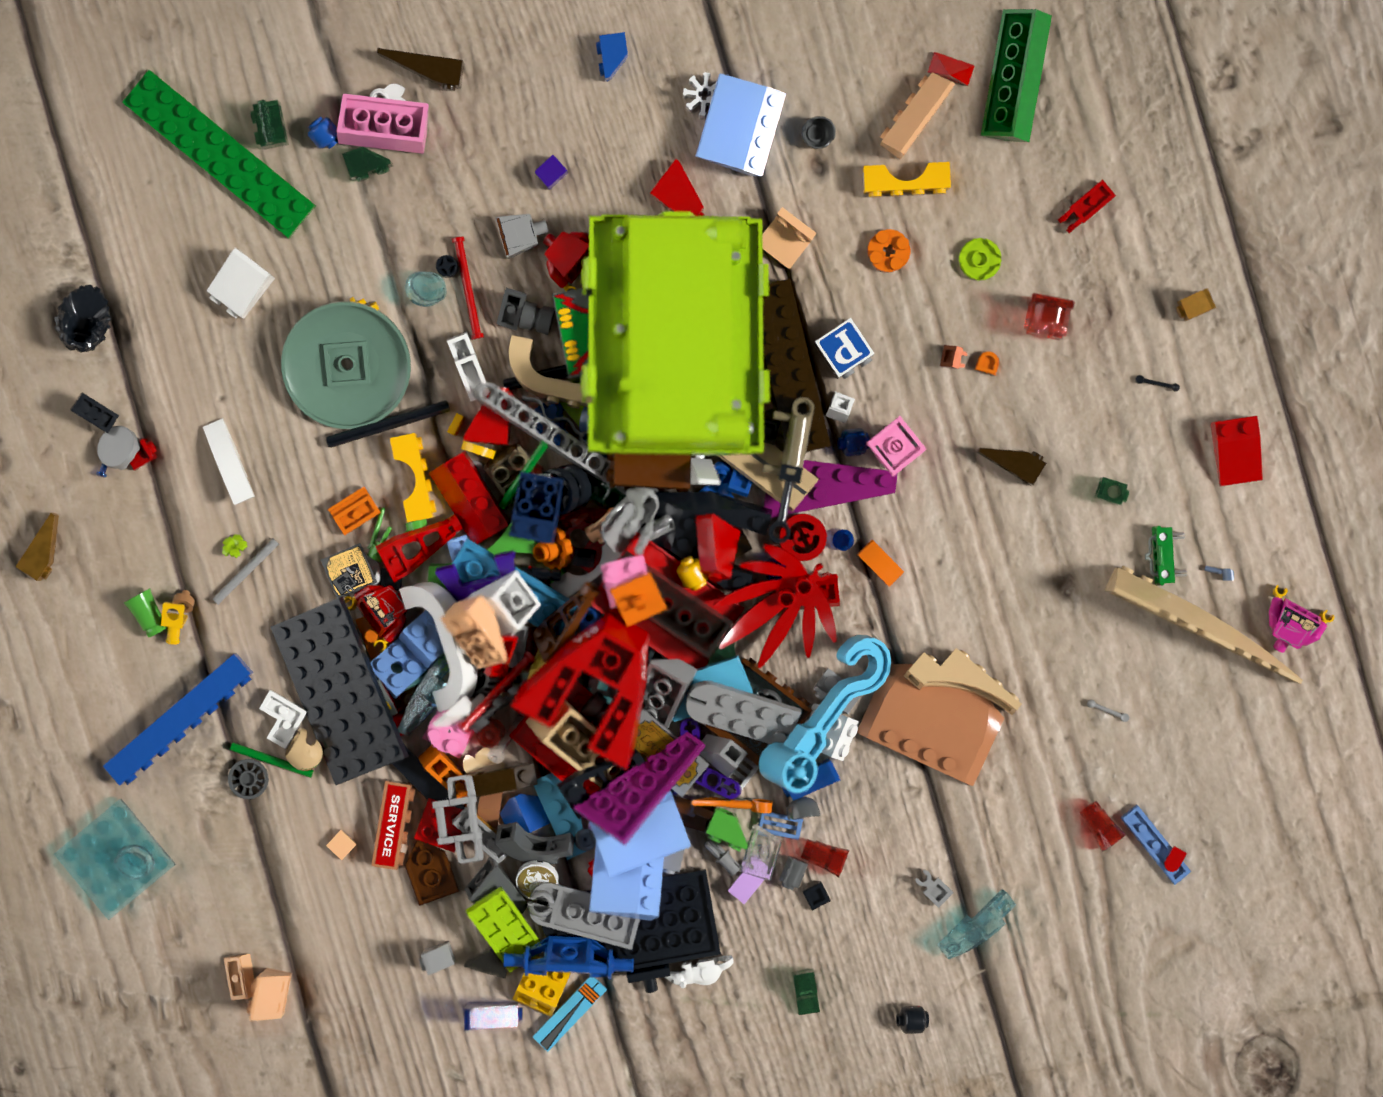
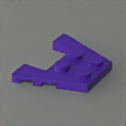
M512 550L495 555L494 560L500 572V575L462 583L455 564L438 567L435 570V574L458 602L468 599L472 593L516 571L514 567L515 552Z

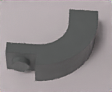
M517 822L498 826L495 844L508 856L523 862L537 860V862L541 863L544 861L549 864H557L558 858L572 856L575 837L571 833L539 837L529 834Z

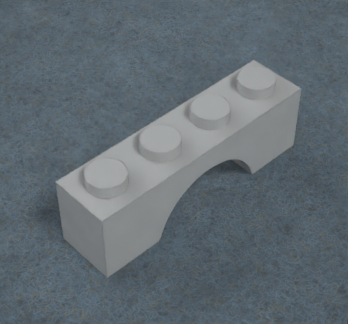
M604 544L602 546L601 561L592 572L583 576H576L566 572L561 576L560 581H554L550 585L554 590L569 599L580 591V588L586 581L592 583L598 589L604 580L601 565L617 561L622 553L614 552L607 544Z

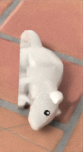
M732 955L699 959L696 965H692L691 961L683 962V971H670L671 976L665 978L683 989L687 984L693 983L711 985L718 980L722 971L733 964L734 960Z

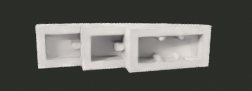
M223 418L204 426L203 429L233 504L237 505L255 497L240 461L238 451Z
M480 693L475 699L470 701L465 695L432 725L434 727H447L457 725L460 721L463 722L485 697Z

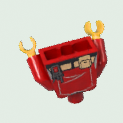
M368 585L355 593L353 598L350 596L345 597L344 601L347 603L352 600V605L347 607L348 610L352 611L358 607L372 628L378 633V636L384 637L382 640L374 642V647L379 642L384 644V648L380 651L383 652L388 647L387 643H391L402 631L406 622L405 614L408 609H405L401 593H397L393 586Z

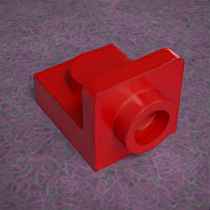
M144 438L139 440L141 448L130 462L133 470L136 471L157 458L155 454L157 449L151 440L147 441Z

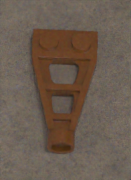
M586 581L577 594L549 615L532 633L543 662L546 663L570 640L593 603V599L599 594L598 589L592 583ZM577 605L578 609L571 618L569 611ZM563 619L565 628L561 635L557 637L554 626Z

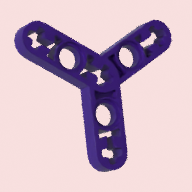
M692 718L683 720L680 725L681 736L689 732L685 729V726H688L689 722H691L692 725L696 726V729L692 730V735L694 737L697 736V739L702 741L700 723ZM707 767L695 781V783L728 799H736L742 792V787L738 781L726 777L710 767ZM710 774H715L718 777V783L715 786H710L707 783V777ZM723 778L726 779L724 784L728 786L735 784L736 793L729 795V791L721 787V791L718 790ZM673 789L670 790L673 797L677 795Z

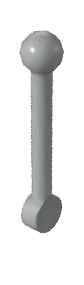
M1092 699L1087 702L1089 708L1095 707L1119 717L1123 722L1129 720V715L1126 713L1121 714L1096 704Z

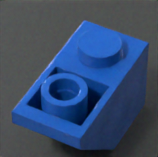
M625 32L599 35L600 42H596L597 55H602L603 63H599L600 76H605V82L612 79L628 58Z

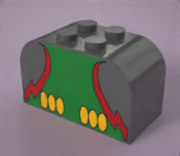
M582 288L552 294L568 378L570 382L576 384L581 383L583 366L589 365V296H592V289H586V295H582Z

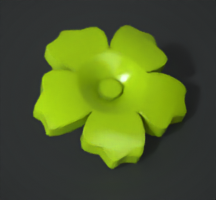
M235 534L233 538L228 537L223 541L222 554L225 556L230 554L231 557L237 558L241 556L240 551H244L248 547L247 542L243 541L240 534Z

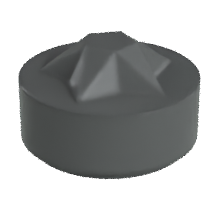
M589 829L579 830L575 834L574 839L576 847L583 851L593 849L596 845L593 831Z

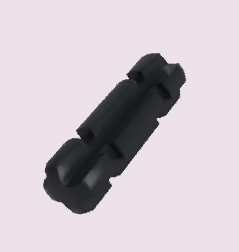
M520 568V570L537 580H561L560 569Z

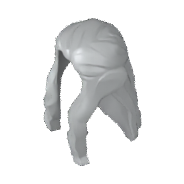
M646 487L628 489L626 497L610 510L605 521L601 523L602 539L614 552L622 553L635 533L646 523L639 542L635 547L637 555L643 554V549L653 534L654 516L659 508L658 497L651 489Z

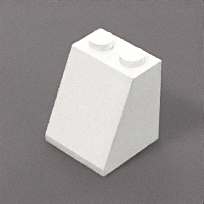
M234 248L207 289V292L211 294L209 298L219 306L221 303L228 307L226 311L237 319L240 316L244 319L275 278L241 251Z
M517 571L472 593L469 597L483 596L495 613L500 635L518 631L541 605Z

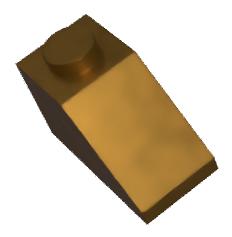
M1208 288L1179 300L1176 310L1180 318L1188 321L1216 308Z

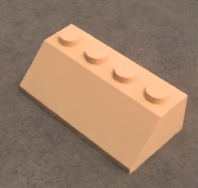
M933 72L929 77L925 75L918 84L921 87L917 94L912 92L905 102L908 106L904 112L899 110L893 118L895 122L891 129L887 127L880 136L883 139L880 145L901 160L955 84Z

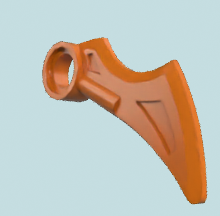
M704 797L691 801V804L693 806H721L751 809V811L757 813H772L773 801L766 799L733 800Z

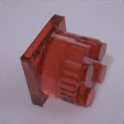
M1037 293L1027 297L1026 305H1028L1024 324L1027 335L1039 337L1041 334H1046L1047 339L1059 341L1067 335L1070 314L1075 305L1074 300Z

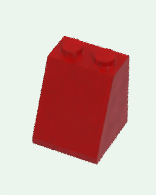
M499 387L500 389L514 397V394L510 392L509 388ZM502 399L500 407L504 411L507 409L508 403L505 399ZM482 404L464 435V441L509 446L512 423Z

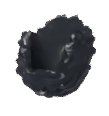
M90 284L81 285L78 289L70 292L67 297L63 298V303L57 307L58 314L54 318L56 322L54 328L58 332L60 340L70 351L77 350L81 353L93 351L98 344L106 340L105 333L111 328L109 325L111 317L110 308L107 305L108 300L104 297V293L101 292V288L97 286L93 288Z

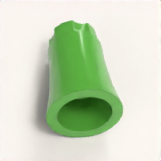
M150 588L124 602L149 638L167 628L166 626H161L162 615Z

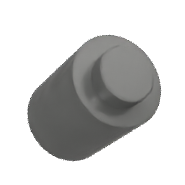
M788 856L779 878L782 881L781 886L790 890H794V887L799 888L808 863Z

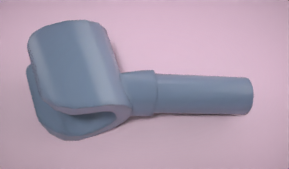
M1205 566L1204 571L1222 574V581L1234 580V571L1232 569Z

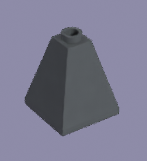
M489 857L465 888L469 900L473 903L478 902L502 886L521 914L524 913L528 906L515 884L500 864L492 857Z

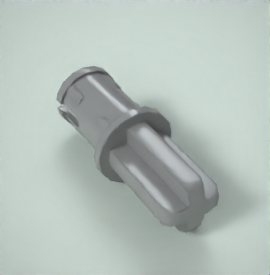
M708 839L705 842L704 846L717 859L716 863H720L731 876L740 870L741 865L732 858L728 850L725 851L714 840Z

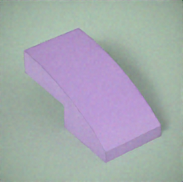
M755 856L730 886L728 892L745 904L772 869Z

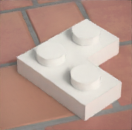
M270 690L259 708L277 719L267 739L286 749L306 716L307 711Z

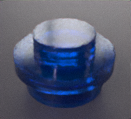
M842 529L833 535L832 542L836 549L846 551L853 546L854 537L850 531Z

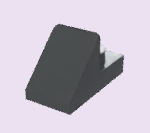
M506 287L496 324L517 331L525 301H527V294Z

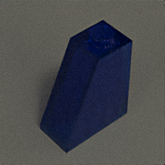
M467 1002L464 1008V1030L517 1027L519 1021L523 1020V1007H519V1002Z

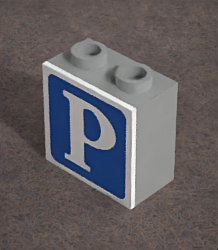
M851 318L814 342L837 379L841 376L843 379H846L854 373L853 368L859 364L861 367H864L872 361L871 356L875 354Z

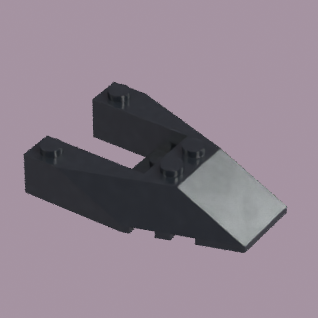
M713 491L654 492L659 501V508L654 516V521L669 515L675 527L673 530L651 540V542L679 562L687 557L698 559L697 516L713 513L730 525L766 536L772 518V509ZM734 564L731 579H724L720 582H714L709 579L706 581L726 590L735 591L751 583L753 571Z

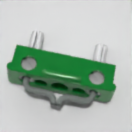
M1153 526L1152 536L1148 541L1149 552L1145 553V560H1149L1150 573L1154 576L1156 586H1163L1165 583H1175V577L1187 576V574H1175L1187 572L1186 569L1174 570L1173 540L1185 538V536L1173 537V535H1185V533H1172V527L1161 528V526ZM1152 544H1153V561H1152V559H1151L1150 557H1147V556L1151 555V553H1152Z

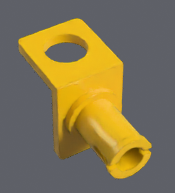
M164 602L162 605L161 626L167 627L166 643L176 645L180 642V629L184 627L188 619V615H184L185 606L183 604ZM173 608L176 609L179 614L167 613L168 609Z

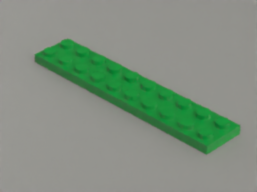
M151 70L145 73L122 103L287 238L294 234L316 207L309 199Z

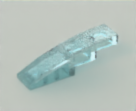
M442 654L430 668L415 690L398 727L400 733L410 736L437 707L433 700L432 692L442 689L447 685L443 677L450 671L445 654Z

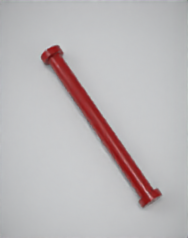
M464 236L452 238V243H455L473 334L471 335V340L484 338V334L480 330L463 244L465 238Z
M526 651L523 654L522 660L463 722L460 721L457 724V727L466 734L469 731V727L491 703L497 699L530 663L535 662L536 659L530 652Z

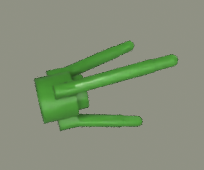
M384 507L380 510L381 513L378 516L371 542L367 547L369 549L367 556L382 563V560L375 546L386 541L392 529L389 526L382 539L376 541L385 511Z

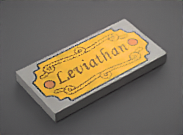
M643 709L641 711L635 748L646 762L647 758L664 750L668 744L678 737ZM698 755L671 789L683 797L710 763Z

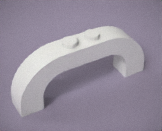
M421 582L399 589L406 610L418 606L426 609L432 615L450 669L449 681L444 688L432 692L438 712L450 709L465 695L470 699L477 684V667L471 662L469 656L459 646L456 639L440 620L456 601L447 590L432 582Z

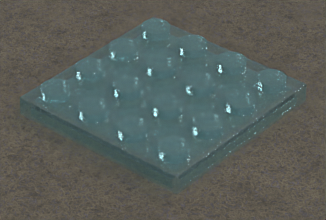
M119 799L54 853L55 857L108 920L176 865L122 799Z

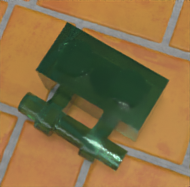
M259 100L257 104H253V111H250L252 123H256L258 132H254L257 145H260L263 150L289 145L279 100L268 102L266 100Z

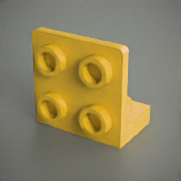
M536 955L531 960L539 959L541 957ZM547 971V976L536 974L525 976L524 972L512 1000L551 1017L571 972Z

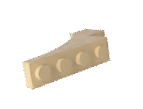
M957 648L941 666L937 664L938 661L932 655L923 653L904 675L919 690L922 687L928 686L965 690L992 701L1011 715L1022 705L1014 693L1007 692L999 680L991 678L986 674V670L981 665L972 662L970 656L965 651L958 650Z

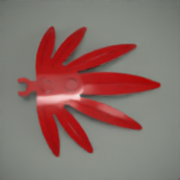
M765 544L764 549L771 557L785 566L768 561L741 562L740 567L762 574L782 576V578L746 585L725 595L713 604V608L722 607L776 590L751 607L732 626L719 645L720 649L729 646L761 627L782 609L787 608L776 621L765 641L758 661L759 669L764 666L780 646L801 606H804L802 635L807 658L811 656L815 638V606L826 633L834 643L837 641L835 621L831 607L823 591L816 584L818 581H825L829 578L828 572L824 575L818 573L823 568V564H817L814 567V571L809 574L804 565L793 554L783 548L770 544Z

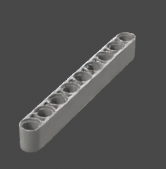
M492 383L477 385L474 390V396L478 402L539 442L545 441L548 444V448L572 464L582 468L586 473L610 488V482H607L606 472L610 469L611 465L610 461L597 452H588V446ZM485 387L490 390V396L487 399L482 395V390ZM502 399H505L508 403L505 411L500 407ZM520 411H523L526 415L523 422H520L518 419ZM539 422L543 425L541 434H538L536 431V425ZM556 434H558L561 438V442L558 446L555 445L553 441V438ZM573 446L578 448V455L576 457H573L571 454ZM592 457L596 461L593 469L589 467V459ZM623 486L610 488L616 493L626 496Z

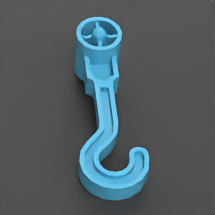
M856 635L840 646L836 655L837 659L847 665H855L862 656L867 655L869 662L866 671L859 676L848 677L839 681L829 691L810 719L803 724H797L784 743L775 742L763 750L759 759V769L765 779L794 793L806 791L813 785L818 771L815 760L826 746V734L853 698L878 690L885 683L890 673V652L883 642L868 635Z

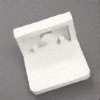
M815 703L812 705L811 709L813 711L807 717L805 722H807L810 719V717L818 708L819 704ZM840 714L826 734V746L821 753L843 761L849 753V746L853 737L857 734L859 721Z

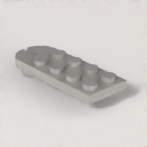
M713 681L694 683L688 688L689 692H687V712L695 721L768 744L775 742L784 743L794 730L801 715L800 708Z
M542 883L532 891L529 899L548 902V906L531 901L528 902L529 915L537 924L632 950L640 919L589 912L591 893L556 883Z

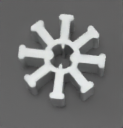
M706 72L703 73L704 85L701 86L696 77L692 76L689 79V84L696 91L687 90L686 88L683 90L684 99L686 97L696 98L691 103L686 104V109L689 113H692L695 107L701 105L699 118L702 119L706 118L705 109L706 106L710 107L716 83L711 87L708 86L711 74ZM703 91H707V95L710 94L711 97L702 100V96L699 97V95H702Z

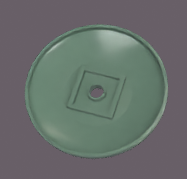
M339 301L324 304L311 310L294 325L283 347L281 371L288 394L298 408L307 416L326 426L353 429L378 422L397 407L409 384L411 358L404 336L394 322L386 315L365 304ZM344 358L351 359L353 367L350 369L344 368L341 360Z

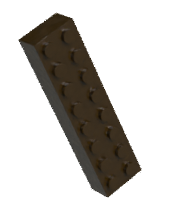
M786 279L769 283V296H763V356L766 368L769 370V380L777 411L791 413L792 406L797 399L807 398L811 400L814 405L806 453L830 447L828 431L791 280ZM801 403L797 406V411L799 414L805 415L809 412V407ZM779 420L784 442L786 443L789 422Z

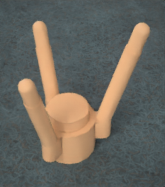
M610 511L584 529L592 543L599 541L600 544L604 543L601 535V523L605 521Z

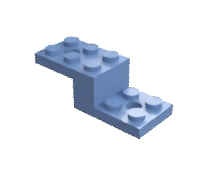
M425 610L401 632L398 639L370 662L377 680L383 683L386 690L395 699L439 661L445 653L432 615ZM399 664L402 667V672L399 674L394 673L391 670V665Z

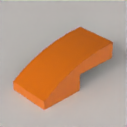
M873 540L857 554L889 587L904 573Z

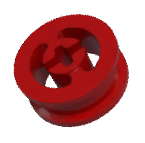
M793 515L786 520L789 528L801 521L810 523L813 526L812 530L807 528L800 529L803 534H808L806 538L808 545L812 543L813 536L817 535V544L807 553L794 551L792 547L795 544L799 547H805L802 541L797 540L800 534L798 530H795L792 539H788L780 544V547L793 554L799 561L812 560L819 556L826 546L827 533L825 527L819 519L812 515ZM783 527L780 528L779 539L784 538L786 535Z

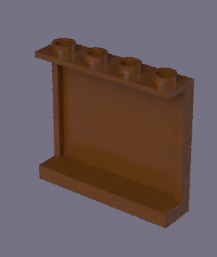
M607 454V460L611 462L610 469L607 470L606 475L607 482H610V488L615 486L677 489V492H684L690 489L691 455Z

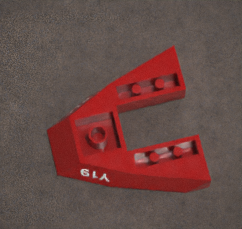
M609 612L568 641L524 682L517 691L510 706L551 727L581 670L617 689L586 748L627 769L635 749L647 683L649 632L634 624L627 627L623 618Z

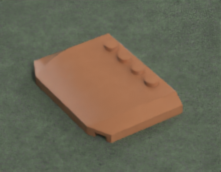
M891 664L890 673L885 683L874 692L858 726L857 733L959 781L974 786L1004 717L990 700L972 692L937 686L922 687L919 690L904 677L913 664Z

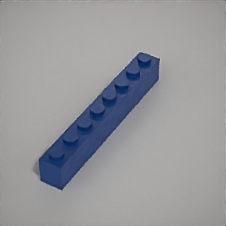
M237 653L233 654L103 765V767L119 786L124 783L129 785L137 778L135 774L139 770L145 771L154 764L152 762L153 758L157 755L162 757L170 750L168 746L173 741L176 744L186 736L184 732L190 727L194 729L203 722L201 717L206 713L211 715L219 708L217 704L222 699L225 702L235 694L233 690L239 685L244 687L252 679L249 676L253 674V671Z

